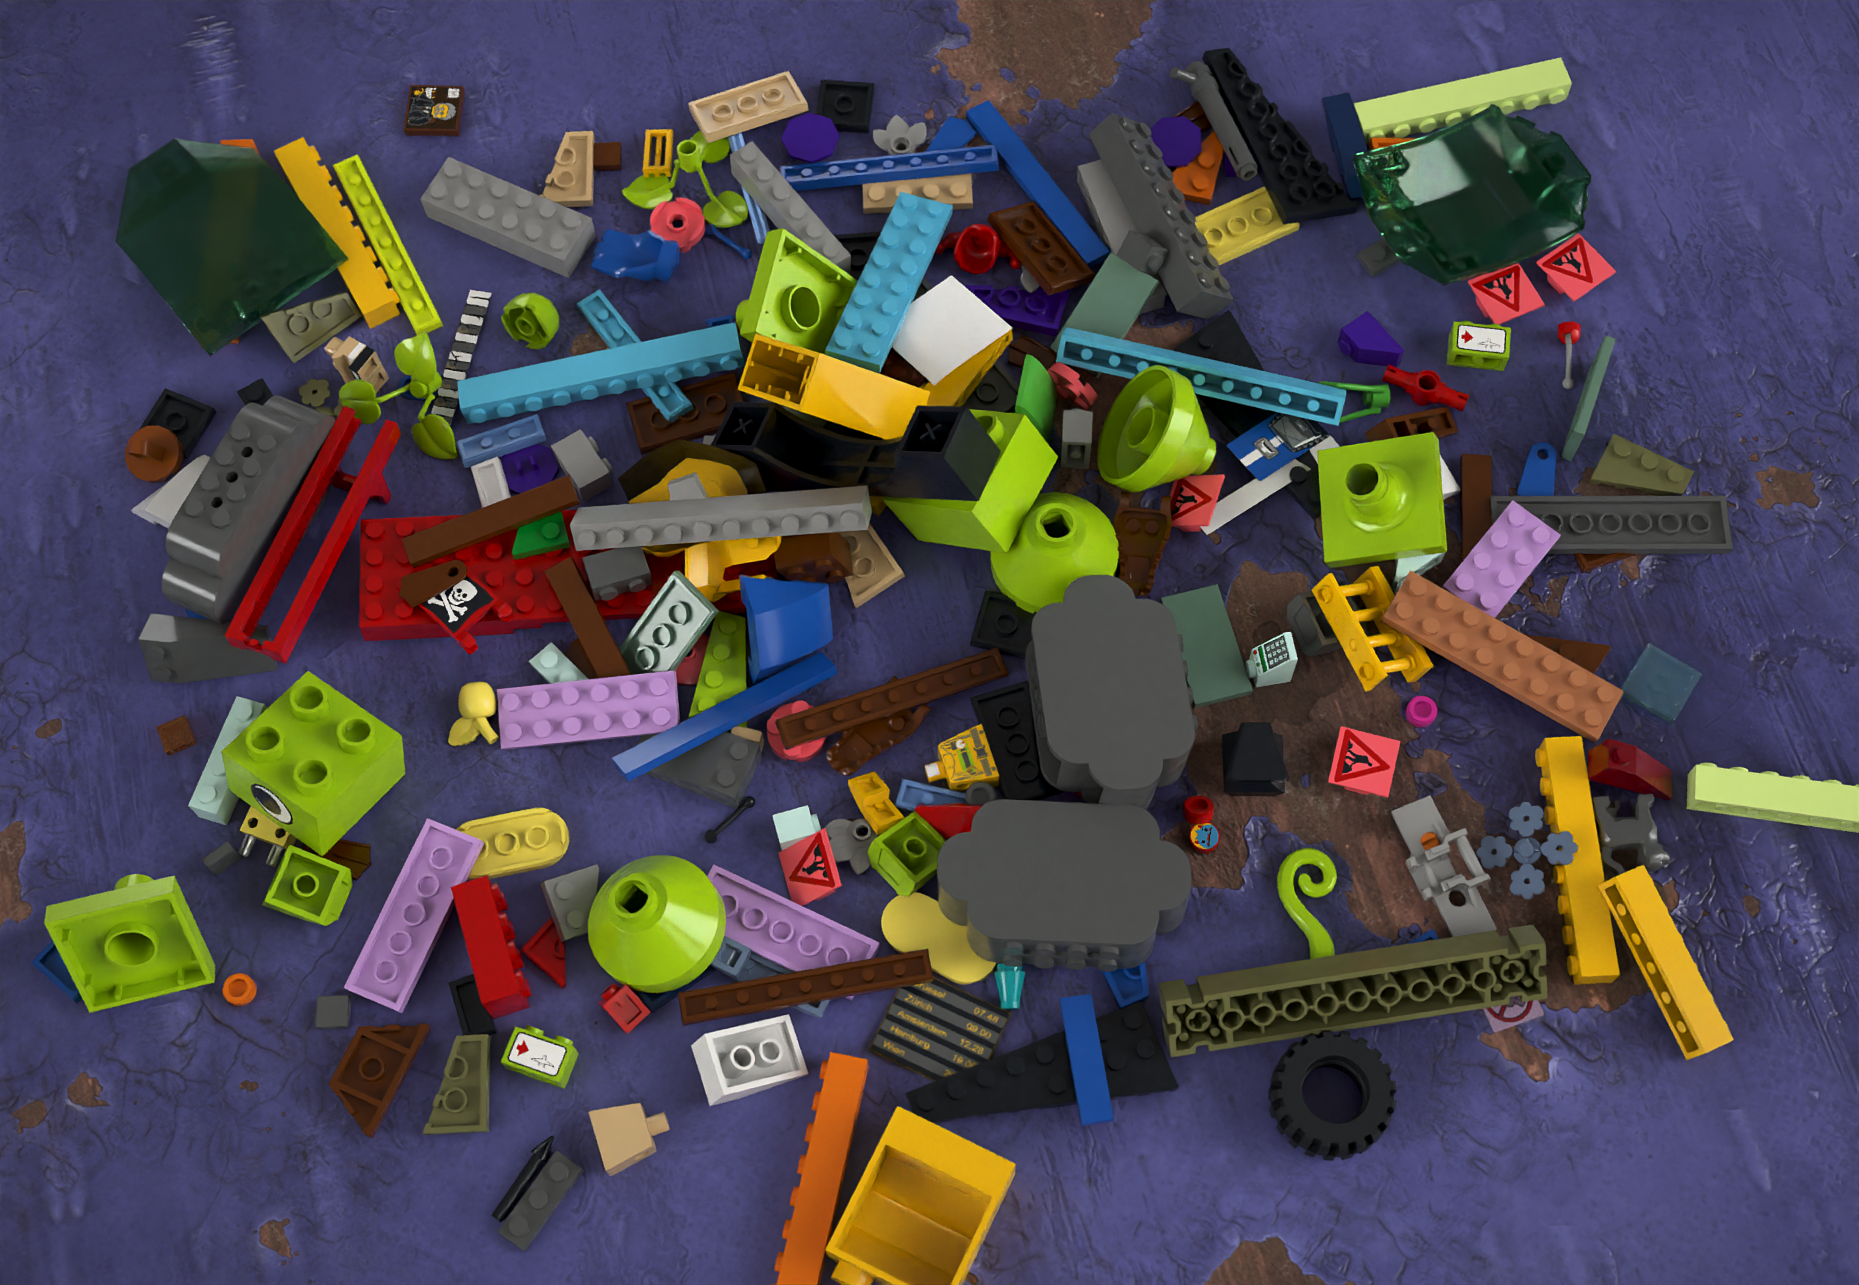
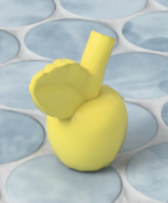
M481 681L470 682L461 687L458 707L463 717L459 718L450 730L448 742L451 746L470 744V742L476 740L480 733L490 745L499 739V736L491 728L487 720L488 717L496 713L498 706L495 693L488 683Z

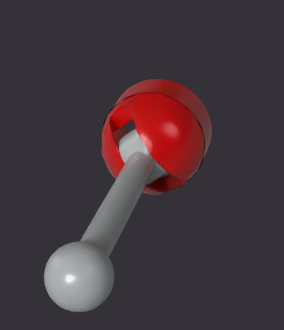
M1569 321L1560 323L1557 332L1560 342L1566 345V374L1562 383L1565 389H1571L1574 386V381L1571 379L1572 345L1579 340L1581 335V325L1577 322Z

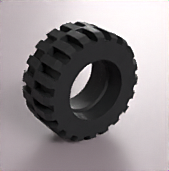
M1321 1030L1320 1034L1316 1036L1310 1033L1303 1036L1300 1042L1295 1041L1287 1049L1286 1053L1282 1055L1270 1079L1271 1085L1268 1089V1100H1271L1269 1108L1271 1117L1276 1118L1278 1122L1276 1128L1280 1134H1286L1290 1138L1288 1143L1295 1149L1297 1146L1305 1149V1155L1313 1158L1316 1154L1321 1155L1323 1160L1333 1161L1335 1157H1341L1342 1160L1352 1158L1354 1154H1361L1368 1150L1389 1126L1397 1100L1394 1099V1094L1397 1091L1396 1081H1391L1390 1075L1392 1070L1389 1063L1383 1065L1381 1062L1382 1054L1377 1048L1371 1051L1365 1046L1368 1042L1360 1036L1357 1041L1351 1039L1350 1032L1340 1031L1338 1035H1333L1331 1030ZM1325 1067L1334 1068L1346 1073L1354 1080L1359 1088L1362 1104L1358 1114L1352 1120L1342 1124L1329 1123L1319 1119L1308 1109L1303 1100L1302 1085L1305 1078L1313 1070Z

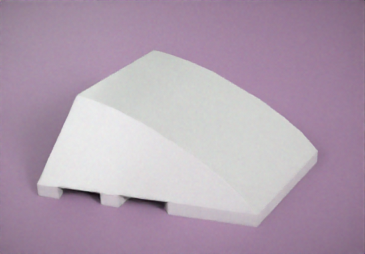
M202 455L196 458L161 488L131 510L132 513L155 525L159 523L169 529L172 520L204 470L210 457Z

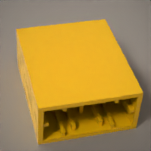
M755 334L737 389L886 440L904 435L916 407L926 406L930 391L836 358L759 334Z

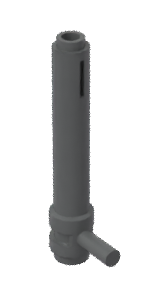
M1201 61L1189 64L1185 70L1173 67L1170 71V77L1185 82L1190 88L1194 99L1200 103L1237 176L1245 181L1254 178L1257 174V164L1218 92L1219 86L1212 76L1209 67Z

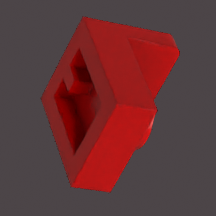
M613 983L600 995L603 999L598 1005L611 1016L626 1034L651 1013L626 984L619 983L616 985Z

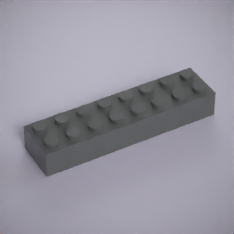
M1111 113L1089 135L1137 232L1149 236L1169 250L1164 258L1163 265L1157 272L1177 312L1210 320L1234 300L1229 291L1230 285L1222 277L1218 269V261L1210 254L1206 246L1207 240L1199 232L1195 224V216L1187 209L1184 203L1185 197L1173 181V173L1161 158L1163 154L1159 147L1154 144L1150 128L1143 122H1137L1126 116L1122 117Z

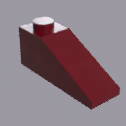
M1607 739L1588 751V780L1642 794H1653L1654 797L1668 801L1672 799V770L1637 746Z

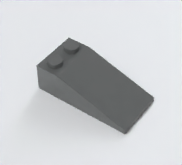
M150 614L139 637V643L151 681L187 683L276 671L278 664L270 656L246 648L243 650L231 646L225 637V633L231 624L230 621L221 624L210 619ZM258 624L251 638L258 640L261 645L266 640L272 642L268 625Z
M724 732L645 774L738 809L763 756L760 744ZM658 734L643 735L641 736L638 744Z

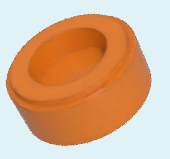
M236 973L226 979L222 992L224 998L232 1005L244 1006L254 999L257 987L254 980L248 975Z

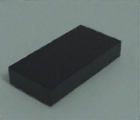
M474 974L449 982L463 1035L496 1034L497 1030L494 1020L481 1003Z

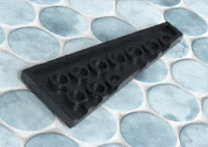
M1230 48L1205 51L1202 57L1203 62L1209 67L1212 76L1219 86L1218 92L1257 164V172L1283 225L1355 213L1359 207L1357 202H1352L1343 192L1345 187L1341 182L1336 183L1328 174L1329 168L1324 162L1321 163L1313 156L1312 147L1289 120L1285 121L1277 112L1278 106L1274 102L1270 103L1262 94L1263 88L1259 83L1256 84L1251 81L1247 76V69Z
M1229 310L1172 350L1264 371ZM1196 394L1236 438L1277 413ZM1308 450L1295 460L1311 470L1306 472L1301 466L1293 467L1289 473V478L1292 482L1283 488L1315 520L1321 515L1319 470L1316 460L1310 450Z
M1141 1001L1096 1018L1110 1100L1135 1095L1145 1096L1150 1093L1165 1091L1173 1092L1178 1089V1084ZM1062 1031L906 1092L905 1096L912 1113L932 1123H939L974 1116L985 1117L997 1113H1015L1020 1110L1035 1108L1046 1109L1076 1105L1077 1100L1065 1032Z

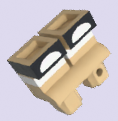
M348 336L345 341L333 337L326 345L325 351L331 356L333 366L340 372L345 383L355 379L365 380L373 385L377 393L389 379L375 350Z

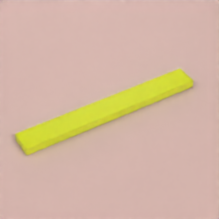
M358 154L334 164L335 172L416 335L422 332L429 333L442 327V321Z

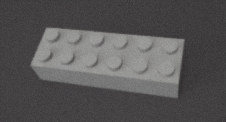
M450 157L447 158L420 199L428 218L567 278H570L596 237L591 217Z

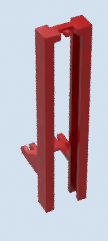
M343 406L225 633V637L231 646L243 650L246 648L286 664L369 498L376 501L380 499L385 504H388L391 499V493L382 472L401 436L396 422L386 419L358 476L355 477L343 473L340 463L362 421L359 418L353 417L355 414L354 409ZM331 482L335 488L341 489L343 487L344 491L349 493L274 641L266 640L261 645L258 640L251 637Z

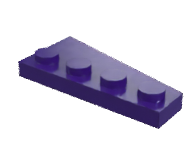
M963 285L1011 327L1057 337L1070 289L1048 296L1042 287L1029 293L1027 290H1018V286L993 289L992 286Z

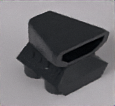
M1244 722L1240 724L1238 731L1222 735L1223 784L1225 793L1230 796H1277L1285 793V782L1289 781V775L1284 763L1283 735L1274 733L1270 723Z

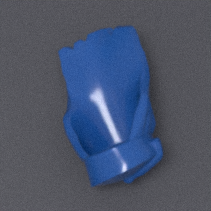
M607 229L601 237V242H598L595 247L591 268L614 278L633 277L641 281H650L656 278L669 283L676 267L680 265V247L677 241L665 240L650 230L639 235H629Z

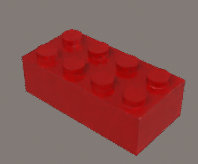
M487 875L452 886L454 902L482 1005L493 1019L530 1008L528 997L532 996V991L528 979L524 978L523 972L520 970V968L524 967V962L520 950L516 949L515 943L512 941L517 937L512 921H509L506 912H504L509 910L504 892L501 893L498 883L493 884Z

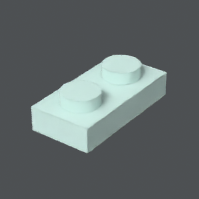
M552 642L529 661L530 665L549 684L589 680Z

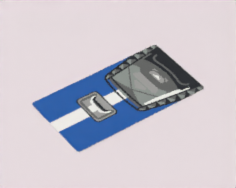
M1277 412L1228 443L1227 447L1258 481H1262L1327 439L1330 434L1317 421Z

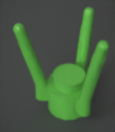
M1318 382V384L1363 392V404L1368 405L1369 408L1342 416L1339 423L1370 414H1381V407H1388L1390 403V389L1388 385Z

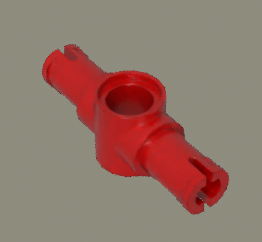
M1388 364L1382 378L1383 382L1405 389V393L1410 394L1413 402L1421 406L1441 403L1463 412L1469 398V394L1445 386L1446 383L1441 382L1439 375L1432 370H1422L1419 373L1413 371V373ZM1421 386H1426L1430 388V390H1425L1421 388Z

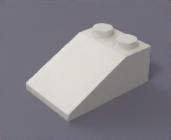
M789 1014L706 1033L691 1045L710 1106L737 1100L808 1075Z

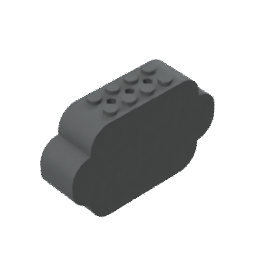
M279 395L271 397L263 406L257 403H249L239 411L169 527L166 538V551L170 559L162 578V592L169 602L221 624H224L226 621L232 622L335 423L332 416ZM332 482L330 483V485H329L327 491L325 492V494H324V496H323V498H322V500H321V502H320V504H319V506H318V508H317V510H316V512H315V514H314V516H313V518H312V520H311V522H310L308 528L306 529V531H305V533H304V535H303L301 541L303 540L305 534L307 533V531H308V529L310 528L312 522L314 521V519H315V517L317 516L318 512L320 511L322 505L324 504V502H325V500H326V498H327V496H328V494H329V492H330V489H331V486H332Z
M1110 575L1083 576L1069 584L1062 603H1052L1041 608L1035 614L1031 625L1032 640L1026 649L1025 662L1041 772L1053 787L1066 792H1081L1085 803L1113 806L1133 805L1146 809L1152 801L1156 787L1168 786L1177 781L1182 775L1194 742L1195 732L1198 729L1197 715L1192 714L1190 706L1193 703L1192 688L1187 687L1186 684L1188 664L1186 660L1182 661L1181 652H1183V637L1181 634H1177L1175 619L1170 610L1163 604L1151 599H1135V595L1129 585L1117 577Z
M999 799L990 801L978 809L972 820L971 832L956 834L949 838L941 847L937 866L938 904L946 918L955 924L967 926V939L971 949L986 961L1003 963L1005 966L1018 967L1022 964H1034L1036 967L1044 969L1052 968L1054 965L1067 966V968L1072 970L1096 967L1101 971L1110 972L1117 969L1133 968L1144 963L1153 951L1156 935L1167 934L1175 930L1182 923L1191 889V864L1181 848L1173 843L1160 841V830L1155 818L1148 811L1138 806Z

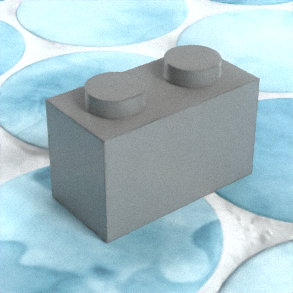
M1083 409L1064 410L1060 468L1089 469L1093 412Z
M581 429L551 445L556 461L566 476H570L574 488L583 502L613 486L610 474L614 473L610 463L606 458L600 459L597 454L599 448L591 436L586 438Z

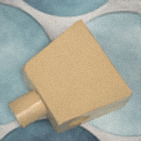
M641 1103L589 1112L605 1171L609 1176L615 1175L655 1153L657 1150L653 1136L670 1130L665 1112L647 1117Z

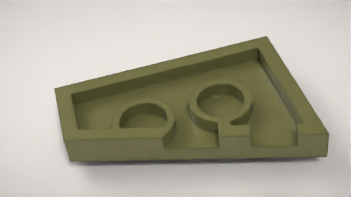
M340 292L259 316V318L292 363H296L363 315L347 292Z
M1613 434L1588 484L1597 486L1599 483L1614 485L1615 489L1621 490L1626 488L1643 490L1645 494L1657 496H1682L1694 471Z
M490 1035L456 1036L443 1072L445 1075L439 1093L436 1094L432 1104L434 1107L429 1122L426 1123L422 1134L442 1135L489 1132Z

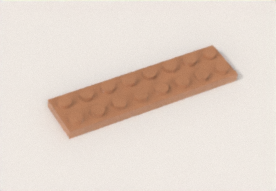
M1411 570L1381 619V622L1593 743L1601 736L1624 692Z

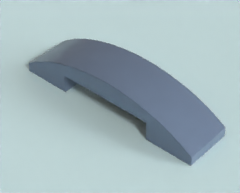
M724 936L721 947L710 964L738 982L792 973V971L753 953L751 948ZM830 1000L793 1006L791 1008L821 1019Z

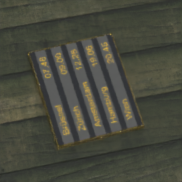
M933 977L934 982L898 988L891 1004L886 1008L887 1012L868 1049L869 1052L933 1082L993 1059L997 1044L1012 1013Z

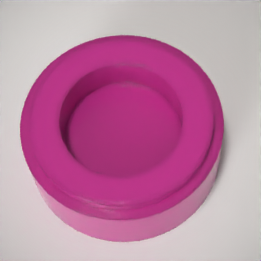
M1426 696L1414 697L1406 708L1407 720L1412 725L1420 728L1431 725L1438 713L1436 703Z

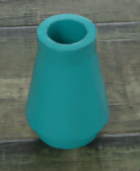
M1003 963L997 964V972H994L1001 1001V1009H1020V998L1025 978L1022 965L1012 967L1005 966Z

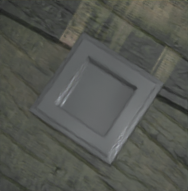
M226 841L202 860L216 876H219L243 858L232 844Z
M349 995L318 996L315 1027L318 1030L350 1029L352 998Z

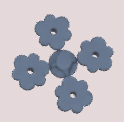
M1523 802L1520 807H1513L1509 811V817L1512 820L1510 823L1511 829L1519 831L1525 838L1520 839L1513 849L1510 845L1506 844V839L1502 836L1496 838L1485 836L1481 841L1482 847L1478 848L1476 853L1481 858L1482 866L1486 869H1493L1495 866L1499 868L1504 867L1506 859H1509L1514 854L1515 859L1523 865L1519 871L1512 872L1511 879L1513 882L1510 885V890L1514 895H1522L1524 899L1529 900L1534 894L1539 895L1545 890V884L1542 881L1544 878L1543 872L1535 870L1532 864L1540 859L1541 853L1548 857V861L1552 865H1556L1559 862L1562 865H1569L1573 862V854L1578 851V845L1573 842V836L1570 832L1562 831L1558 835L1556 833L1549 834L1548 841L1540 846L1539 842L1534 838H1530V836L1533 835L1535 830H1540L1543 827L1541 819L1543 818L1544 811L1540 806H1532L1529 802Z

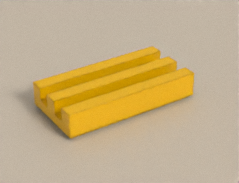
M673 129L646 130L643 159L644 177H649V174L660 177L662 173H665V177H671ZM663 136H667L665 166H661ZM652 137H657L655 166H650Z

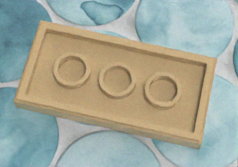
M789 71L688 103L689 110L707 143L809 111L808 103Z

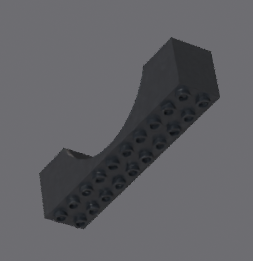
M732 402L711 443V446L743 456L756 463L766 491L789 492L868 486L869 496L979 501L1001 452L968 407L917 406L903 436L887 440H867L841 435L818 427L794 415L777 403Z

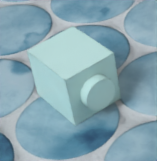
M808 805L772 815L782 851L821 830L817 814L811 815Z

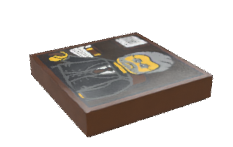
M410 85L404 124L405 135L459 136L465 95L464 87Z

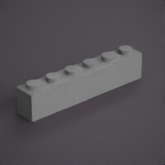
M753 141L730 154L731 174L778 229L784 228L848 274L851 273V255Z
M1101 159L1078 166L1077 183L1101 241L1110 253L1116 255L1129 230L1135 232L1137 230ZM1158 273L1156 275L1148 274L1157 279L1159 284L1140 314L1164 307L1165 296L1168 295V292Z

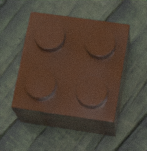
M838 532L781 536V543L777 551L774 552L776 570L789 581L837 583L845 577L853 575L850 544Z

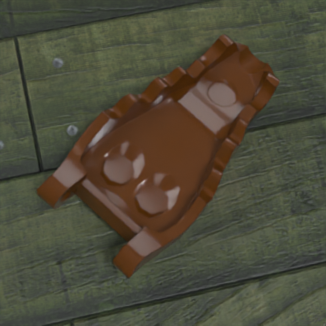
M1121 491L1120 502L1114 519L1115 537L1119 545V579L1129 585L1135 597L1146 596L1151 593L1156 569L1170 538L1172 527L1171 496L1162 495L1160 510L1129 507L1131 501L1130 492Z
M894 676V677L891 678L887 683H890V682H893V681H896V680H899V679H898L896 676ZM924 703L915 713L906 710L845 730L834 746L827 750V761L841 775L850 776L869 760L909 739L917 732L932 709Z

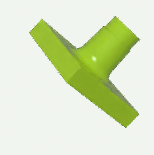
M784 228L768 231L750 297L740 302L736 310V323L740 330L739 335L753 343L755 334H759L825 355V349L858 281Z
M1434 432L1317 450L1324 562L1330 568L1447 552L1439 439ZM1376 485V487H1375V489H1374L1373 491H1371L1370 493L1366 494V492H1367L1372 486Z
M142 874L127 875L116 883L112 891L46 906L44 924L90 1013L215 982V963L175 876L154 880Z

